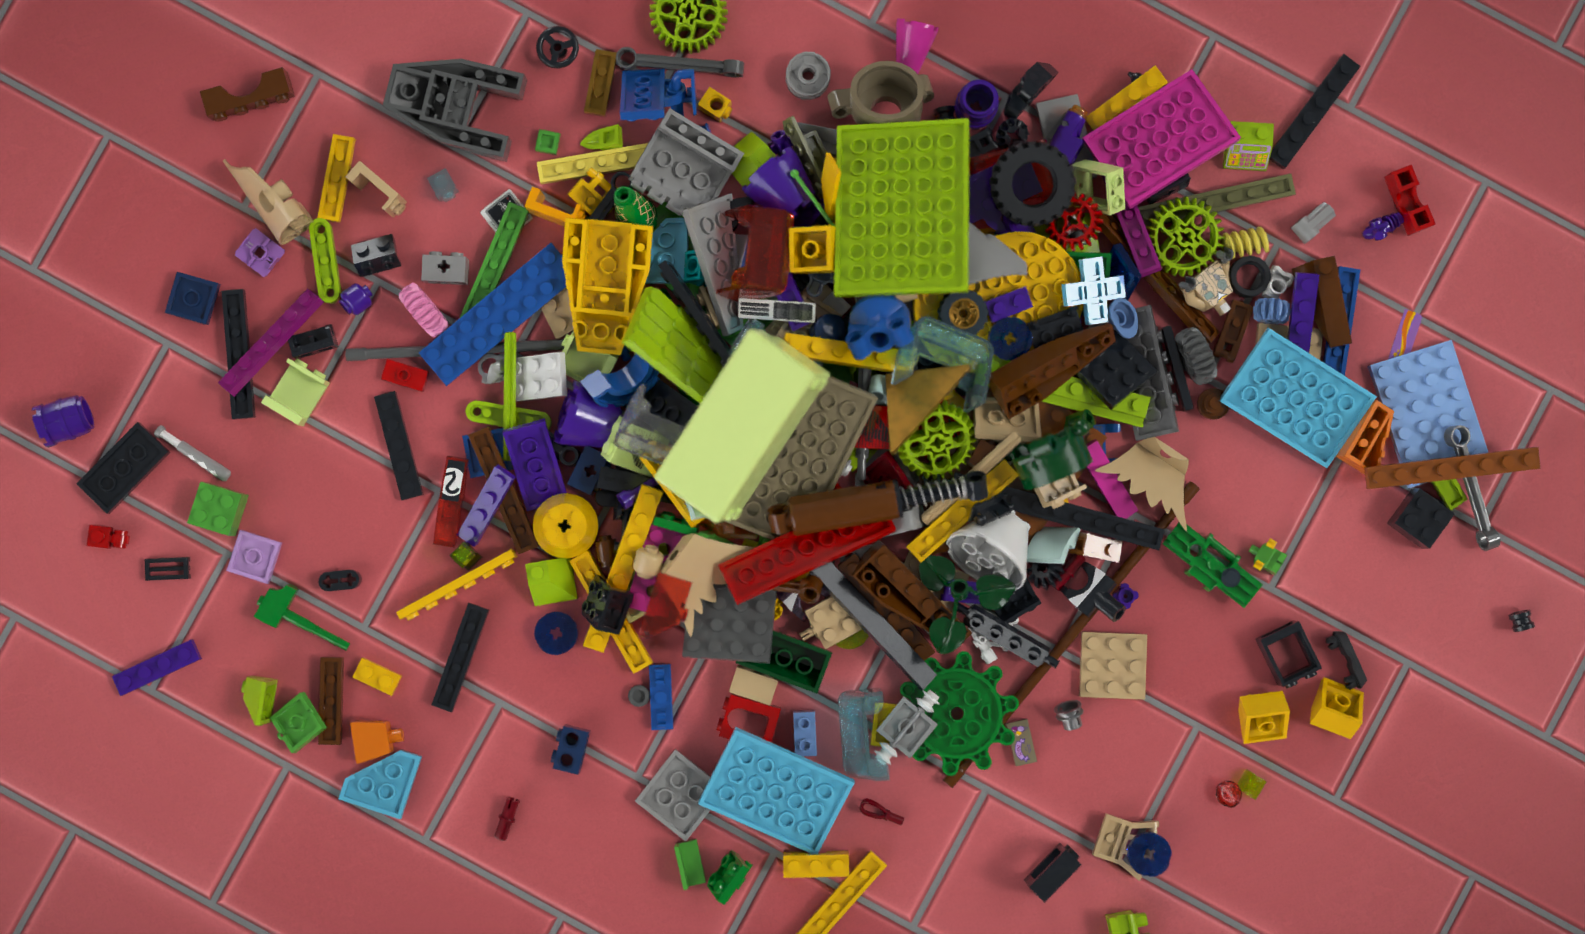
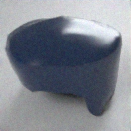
M834 314L822 315L815 319V323H812L809 336L845 341L846 326L841 316Z

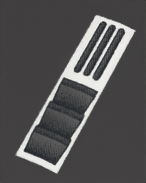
M739 298L738 318L815 323L816 303Z

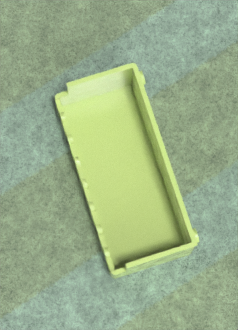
M748 330L656 472L655 479L713 522H730L732 519L736 521L742 514L745 504L819 392L827 385L828 378L830 377L829 372L778 336H770L763 330Z

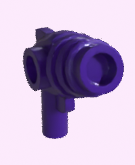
M1399 212L1382 216V219L1381 217L1369 221V226L1362 232L1365 239L1374 238L1376 241L1384 239L1388 236L1387 232L1392 233L1397 227H1400L1404 223V219Z

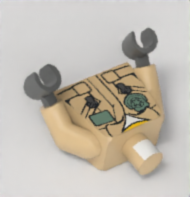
M1225 247L1224 252L1217 251L1216 257L1221 259L1219 262L1217 260L1209 264L1207 268L1201 270V273H1197L1193 277L1185 276L1186 282L1179 283V289L1184 293L1187 305L1202 312L1214 307L1220 316L1231 309L1224 298L1233 292L1229 272V261L1234 255L1232 249Z

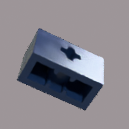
M585 446L567 484L593 496L594 492L597 493L600 488L596 487L601 466L610 468L612 463L601 456L602 452ZM594 465V470L596 471V474L590 475V477H588L589 473L586 471V469L592 468V466Z

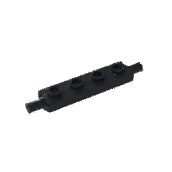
M958 602L957 612L964 615V625L1037 667L1044 662L1055 669L1058 666L1060 660L1049 655L1050 647L976 604L967 608Z

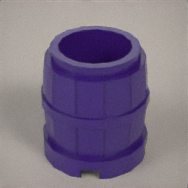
M973 80L962 87L955 100L956 117L958 119L969 118L970 129L974 130L989 125L999 107V96L996 88L985 80ZM979 103L981 111L972 110L970 104Z
M75 395L63 399L59 398L46 405L40 404L32 407V411H36V414L32 415L35 429L39 438H45L47 443H44L47 448L57 445L58 442L74 440L94 429L93 415L83 396Z

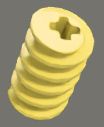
M1257 227L1255 230L1249 228L1247 232L1245 230H1240L1239 233L1232 231L1230 235L1228 233L1222 234L1225 238L1221 239L1220 244L1223 245L1221 251L1224 252L1225 247L1232 249L1234 252L1232 259H1235L1236 252H1238L1240 257L1244 256V251H1247L1248 255L1252 256L1253 249H1255L1257 254L1261 253V248L1264 249L1265 253L1269 252L1268 237L1262 227Z

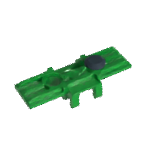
M1178 522L1162 544L1190 565L1184 573L1188 577L1194 576L1204 584L1202 588L1207 592L1216 586L1241 607L1245 608L1263 584L1240 567L1237 563L1241 556L1235 555L1213 538L1214 535L1212 533H1209L1204 538L1187 524V531H1185ZM1197 544L1199 545V553L1194 557L1190 554V548L1192 545ZM1209 545L1230 561L1227 566L1206 551Z

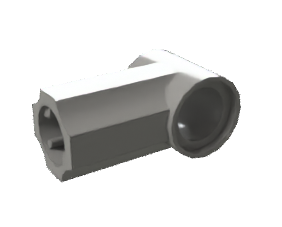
M1323 202L1308 216L1305 215L1295 223L1291 229L1306 244L1336 214L1330 205Z

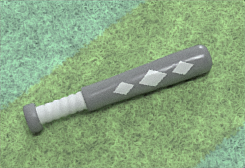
M160 425L155 430L154 436L156 438L161 437L176 447V450L221 481H227L230 478L231 471L185 441L179 440L167 432L164 426Z

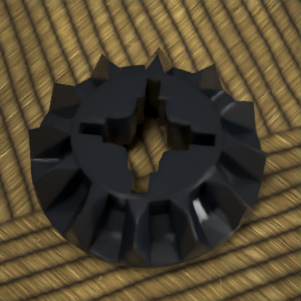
M1016 118L1005 120L999 126L996 133V141L999 147L1007 151L1012 146L1027 142L1030 135L1027 129L1028 126L1022 120ZM1016 131L1019 139H1012L1011 141V137L1007 132L1014 133Z

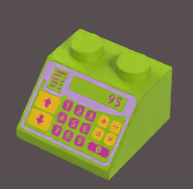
M1230 121L1241 139L1224 150L1223 169L1266 171L1273 146L1274 124Z

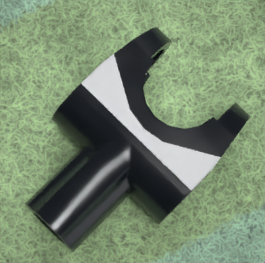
M1084 562L1081 567L1088 574L1086 586L1080 590L1068 589L1063 586L1060 591L1088 618L1098 609L1113 622L1118 621L1124 615L1126 606L1110 594L1117 584L1100 569L1088 562Z

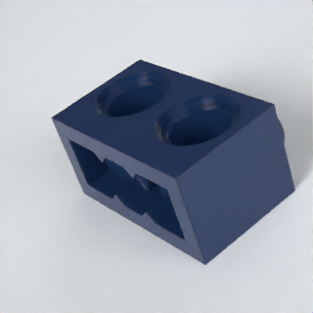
M567 724L563 726V729L559 728L556 741L559 742L558 749L553 750L551 762L554 763L553 769L576 775L581 772L591 730ZM568 733H575L578 736L576 744L568 742ZM563 754L571 755L573 759L571 765H565L562 762Z

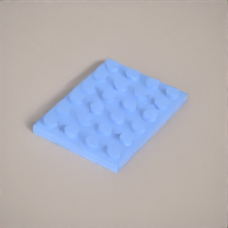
M1452 340L1368 366L1379 402L1394 411L1390 436L1399 463L1456 456L1454 447L1446 444L1444 433L1448 427L1458 425L1465 426L1470 432V441L1467 444L1469 454L1488 452ZM1458 429L1453 433V439L1457 444L1461 440V433ZM1425 483L1409 484L1407 485V488H1412Z

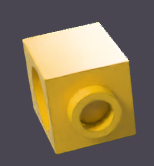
M711 87L707 89L698 103L699 110L719 123L723 118L727 119L732 112L731 100ZM714 102H720L723 106L720 110H713L711 105Z

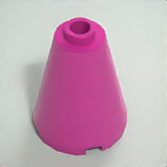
M898 18L896 22V62L907 65L919 74L939 27L912 20L906 22L905 19Z

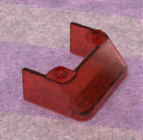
M745 205L725 211V216L738 220L739 224L744 227H749L745 266L738 268L732 274L731 286L717 289L716 294L739 302V298L763 299L782 294L788 282L790 263L789 228H793V213L781 208Z
M658 572L639 636L650 638L685 622L689 609L685 607L693 582Z

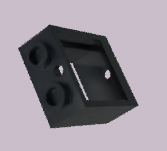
M1293 620L1255 639L1278 686L1293 687L1298 684L1297 680L1303 677L1305 679L1314 677L1318 674L1317 671L1322 669L1299 621ZM1291 634H1295L1309 665L1282 677L1268 646Z
M1059 843L1024 881L1045 903L1081 866V863L1078 861L1080 856L1068 844L1064 847Z

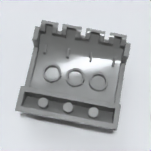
M669 108L628 180L632 181L631 187L641 193L647 190L649 198L661 205L664 201L667 202L666 208L681 216L683 210L716 199L744 153Z

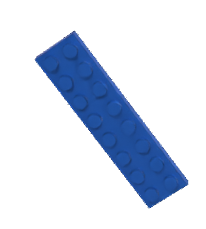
M552 242L419 352L421 357L446 386L504 339L506 332H513L566 288V278L562 264L563 255Z

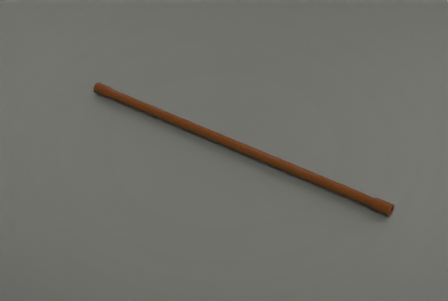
M1191 481L1184 488V506L1200 490ZM1172 508L1168 514L1165 512L1155 524V527L1166 529L1176 517ZM1138 545L1111 578L1117 584L1110 592L1111 595L1150 548ZM1098 609L1089 618L1082 613L1049 652V655L1058 660L1098 612ZM1044 662L1025 681L1014 695L1019 701V706L1052 666ZM1015 711L1008 712L1003 716V725ZM969 758L963 759L959 764L958 772L953 776L946 775L943 781L953 788L963 777L965 771L973 763V760Z

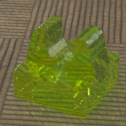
M1246 769L1235 788L1256 800L1267 781Z

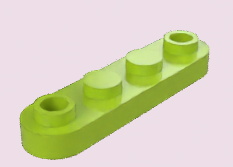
M316 218L309 225L318 295L322 301L333 304L339 301L341 298L340 294L342 293L333 230L327 220ZM325 227V231L320 234L319 228ZM333 289L334 295L329 297L328 291Z
M477 400L467 405L466 416L469 420L476 423L503 427L504 405ZM516 407V426L545 419L548 430L551 428L552 420L545 412ZM476 408L481 409V414L479 416H476L474 414V410Z

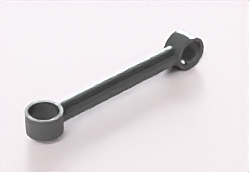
M623 47L616 54V61L624 71L634 70L638 66L671 70L694 69V72L716 73L733 78L743 77L744 62L739 60L715 61L638 54L630 47ZM626 52L633 53L635 57L634 62L629 66H625L620 62L622 54Z
M1462 425L1448 427L1444 433L1446 444L1454 447L1456 456L1470 455L1467 444L1470 441L1468 428ZM1456 429L1461 433V440L1458 444L1453 439V433ZM1463 478L1479 530L1476 533L1477 544L1483 551L1499 547L1500 536L1491 527L1477 478Z

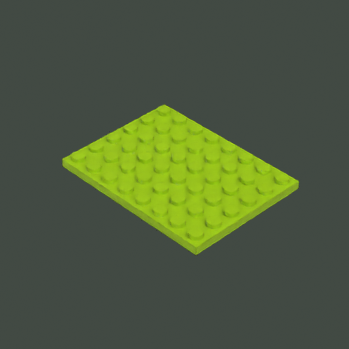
M969 118L837 126L836 164L841 171L836 198L835 297L969 292Z

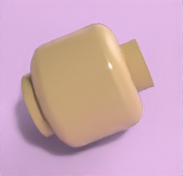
M646 545L645 548H640L636 551L633 569L639 577L653 579L662 568L664 556L658 551V547Z

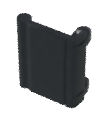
M1072 306L1066 310L1026 323L1033 348H1038L1061 337L1082 331L1083 328L1077 313V306Z

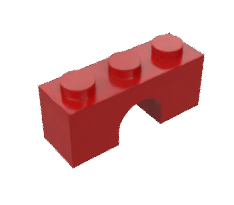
M1412 164L1393 171L1384 177L1396 209L1404 219L1403 226L1407 236L1436 225L1428 204L1424 206L1418 198L1416 188L1419 185V181Z

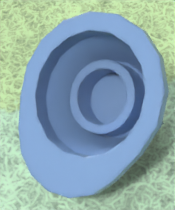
M1124 298L1113 300L1107 308L1108 323L1112 324L1113 330H1116L1120 336L1130 339L1136 335L1138 330L1136 310Z

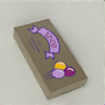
M1028 719L1006 723V728L1015 734V740L1011 744L1015 766L1037 762Z

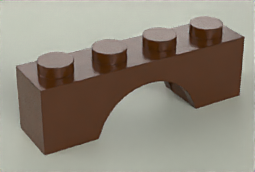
M283 67L262 73L259 86L254 92L246 96L231 95L221 85L200 91L206 115L216 122L228 119L227 116L234 114L237 116L247 114L248 110L254 108L258 110L265 109L271 103H285L290 100L289 98L295 97L289 74Z

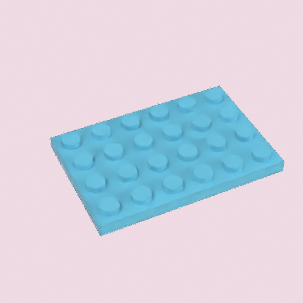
M1267 328L1221 395L1219 401L1325 468H1328L1377 396L1272 329Z
M735 727L698 804L810 854H818L855 781L848 776Z

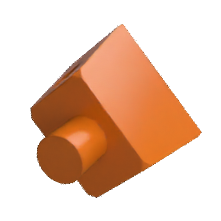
M358 720L350 723L356 764L389 754L394 751L393 743L404 741L403 729L391 730L390 721Z

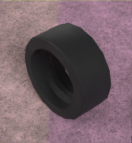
M1242 257L1229 268L1233 293L1240 297L1251 298L1259 295L1266 290L1271 279L1270 268L1259 257ZM1243 265H1254L1261 272V282L1256 288L1244 289L1237 282V271Z

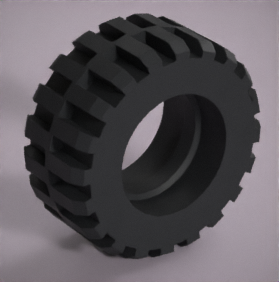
M1035 141L1019 143L1007 149L1004 154H1001L997 163L993 166L989 182L991 185V197L1001 214L1015 223L1033 227L1049 224L1054 219L1061 217L1065 209H1068L1071 205L1070 201L1076 191L1074 190L1076 184V177H1074L1073 173L1074 168L1069 163L1068 157L1055 146ZM1028 163H1038L1045 166L1053 178L1051 194L1045 201L1036 205H1028L1017 199L1012 189V179L1015 172L1021 166Z

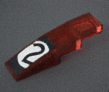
M447 456L435 524L433 540L435 545L452 548L456 546L462 503L465 499L469 459Z

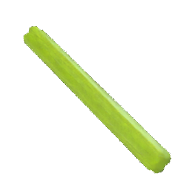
M506 332L504 334L503 430L516 426L515 332ZM503 436V460L511 461Z

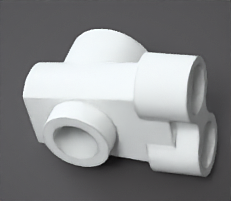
M1273 265L1270 269V282L1262 293V297L1278 299L1285 292L1286 287L1291 286L1295 277L1290 273L1284 272L1279 266Z

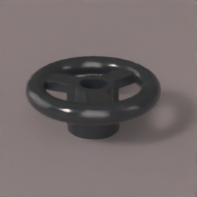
M553 26L540 34L536 44V51L539 59L545 65L559 69L569 66L576 59L579 43L571 30L562 26ZM563 33L570 40L565 42L555 41L550 34ZM544 40L550 44L551 60L543 53ZM556 46L562 47L560 51H555L554 49ZM572 47L571 55L566 60L557 62L558 59H563L567 55V48Z

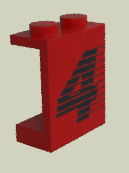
M887 405L874 406L854 448L890 449Z

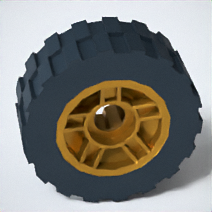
M975 291L949 293L939 303L940 306L937 310L938 321H940L941 327L953 336L968 338L971 335H976L979 333V330L984 328V324L987 322V304L983 301L981 295H978ZM961 309H965L966 317L959 316Z

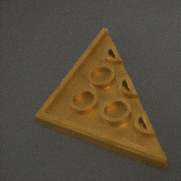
M970 364L885 374L891 455H895L898 452L897 450L905 441L907 442L918 430L920 424L926 418L928 419L937 409L938 404L955 389L966 373L971 371Z

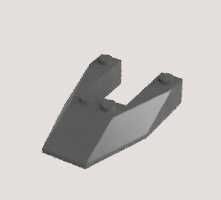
M465 59L393 64L383 107L441 143L487 158L507 162L512 144L509 136L468 127L477 90L523 100L527 78L523 73Z

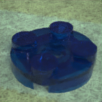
M1006 317L995 321L989 330V349L996 357L1012 361L1030 350L1032 333L1026 323L1019 318ZM1011 332L1012 337L1015 338V342H1011L1010 345H1007L1005 336H1008Z
M556 611L546 614L539 619L535 626L534 636L537 644L542 651L551 655H560L568 652L578 640L577 623L570 615L564 612ZM559 627L562 637L559 636L557 639H554L551 630Z
M1143 832L1136 835L1126 848L1128 862L1139 874L1155 877L1164 873L1169 867L1170 858L1172 857L1171 847L1166 839L1155 832ZM1147 849L1150 851L1154 850L1151 860L1148 857L1144 858Z

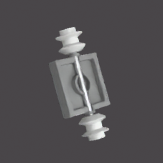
M930 689L928 692L923 690V698H916L917 703L920 705L918 707L903 697L876 730L890 741V745L880 743L882 747L880 751L874 750L877 754L875 758L884 766L886 763L891 765L890 758L892 756L898 757L895 750L896 747L911 758L938 725L925 714L926 711L934 712L932 708L934 704L940 705L937 701L940 697Z

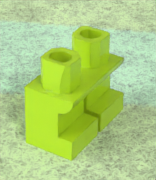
M1131 910L1105 914L1109 934H1139L1138 927L1148 925L1147 915L1144 912L1133 913Z

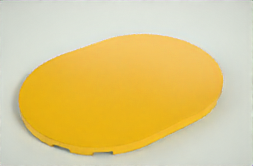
M1010 232L995 236L1027 263V274L1001 276L979 281L969 285V290L977 292L978 295H981L983 301L1026 286L1033 307L993 323L987 314L988 319L984 324V328L979 330L978 334L971 335V337H956L947 333L941 327L937 317V310L940 306V301L949 293L917 294L918 299L912 302V313L915 329L919 328L923 334L920 340L924 347L938 361L948 367L970 364L971 371L969 373H979L983 354L1012 361L1033 350L1026 323L1072 307L1063 305L1061 284L1081 281L1080 271L1075 261L1058 243L1032 232ZM1083 304L1074 305L1078 308L1077 313L1079 319L1081 316V312L1083 311ZM961 309L959 311L960 317L967 316L965 314V309Z

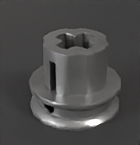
M1078 700L1065 701L1054 708L1057 720L1062 721L1064 729L1067 731L1075 730L1082 726L1080 716L1083 714V709L1081 708V702Z

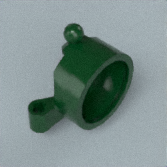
M1085 409L1068 415L1065 420L1064 429L1059 433L1049 434L1032 440L1029 444L1026 442L1020 443L1003 458L1007 462H1013L1025 490L1036 489L1061 480L1082 470L1093 462L1083 438L1095 425L1091 411Z

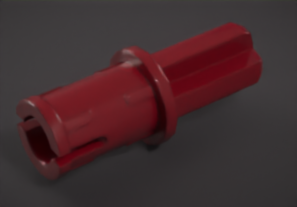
M1074 554L1062 566L1064 569V574L1060 575L1062 582H1055V589L1057 591H1060L1071 577H1075L1076 571L1086 561L1084 556Z
M514 797L506 798L503 812L498 817L500 820L494 836L500 841L507 840L511 825L515 823L514 817L520 800L516 799L514 801Z

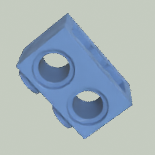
M815 710L793 711L795 753L800 756H817Z

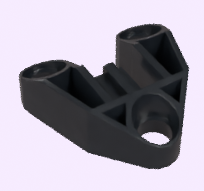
M1036 62L1025 72L1020 79V83L1008 96L1004 115L1008 119H1017L1059 72L1051 64Z

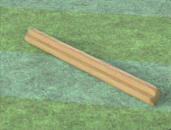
M1013 431L969 472L982 471L985 474L988 473L1022 442L1023 439L1020 434ZM953 498V502L950 499L945 500L944 503H942V500L936 501L935 505L930 506L920 516L921 520L926 525H930L959 498Z

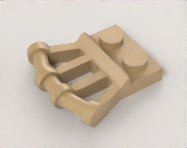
M1105 813L1092 855L1121 865L1140 881L1143 872L1155 860L1153 857L1154 852L1159 847L1157 834L1159 821L1131 822ZM1149 828V839L1130 834L1131 830ZM1128 839L1147 845L1145 854L1127 849ZM1123 854L1142 861L1133 869L1122 860Z

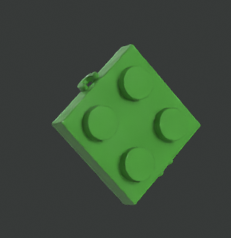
M300 692L270 717L279 732L277 733L278 738L284 740L291 753H297L327 728L305 692Z

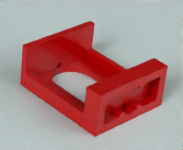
M731 693L730 698L725 697L722 709L726 710L724 718H719L716 730L720 731L719 737L730 739L734 729L728 723V715L732 710L738 708L768 716L769 720L764 737L760 738L772 742L781 707L763 704L734 695L733 693Z

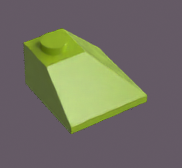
M751 131L733 146L743 152L744 155L731 174L742 187L744 185L748 187L751 183L749 180L750 176L770 158L776 157V155L765 142Z
M557 558L525 564L528 585L535 606L578 599L573 567L569 562L571 558Z
M248 676L242 683L243 700L256 726L271 722L270 717L273 714L278 679Z

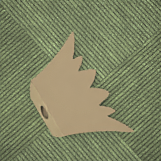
M1156 437L1137 442L1122 456L1095 470L1101 473H1120L1117 481L1131 479V494L1146 491L1150 507L1156 506L1162 500L1166 513L1168 514L1172 508L1179 523L1187 531L1184 512V478L1189 460ZM1160 450H1163L1166 454L1171 456V458L1163 457L1160 454Z
M688 534L682 537L662 565L658 574V580L677 607L690 637H692L694 627V610L700 614L703 613L700 599L715 603L717 597L713 584H726L718 565L755 547L732 545L701 537L697 534Z

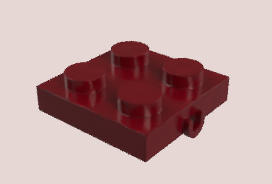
M890 451L883 453L866 468V480H863L865 484L897 479L899 487L901 486L903 489H907L908 485L913 487Z

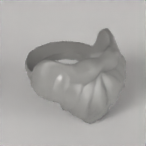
M493 353L486 354L480 359L478 371L482 376V383L494 384L504 380L503 353L498 355ZM488 358H494L496 362L491 364L488 373H485L482 369L484 361Z

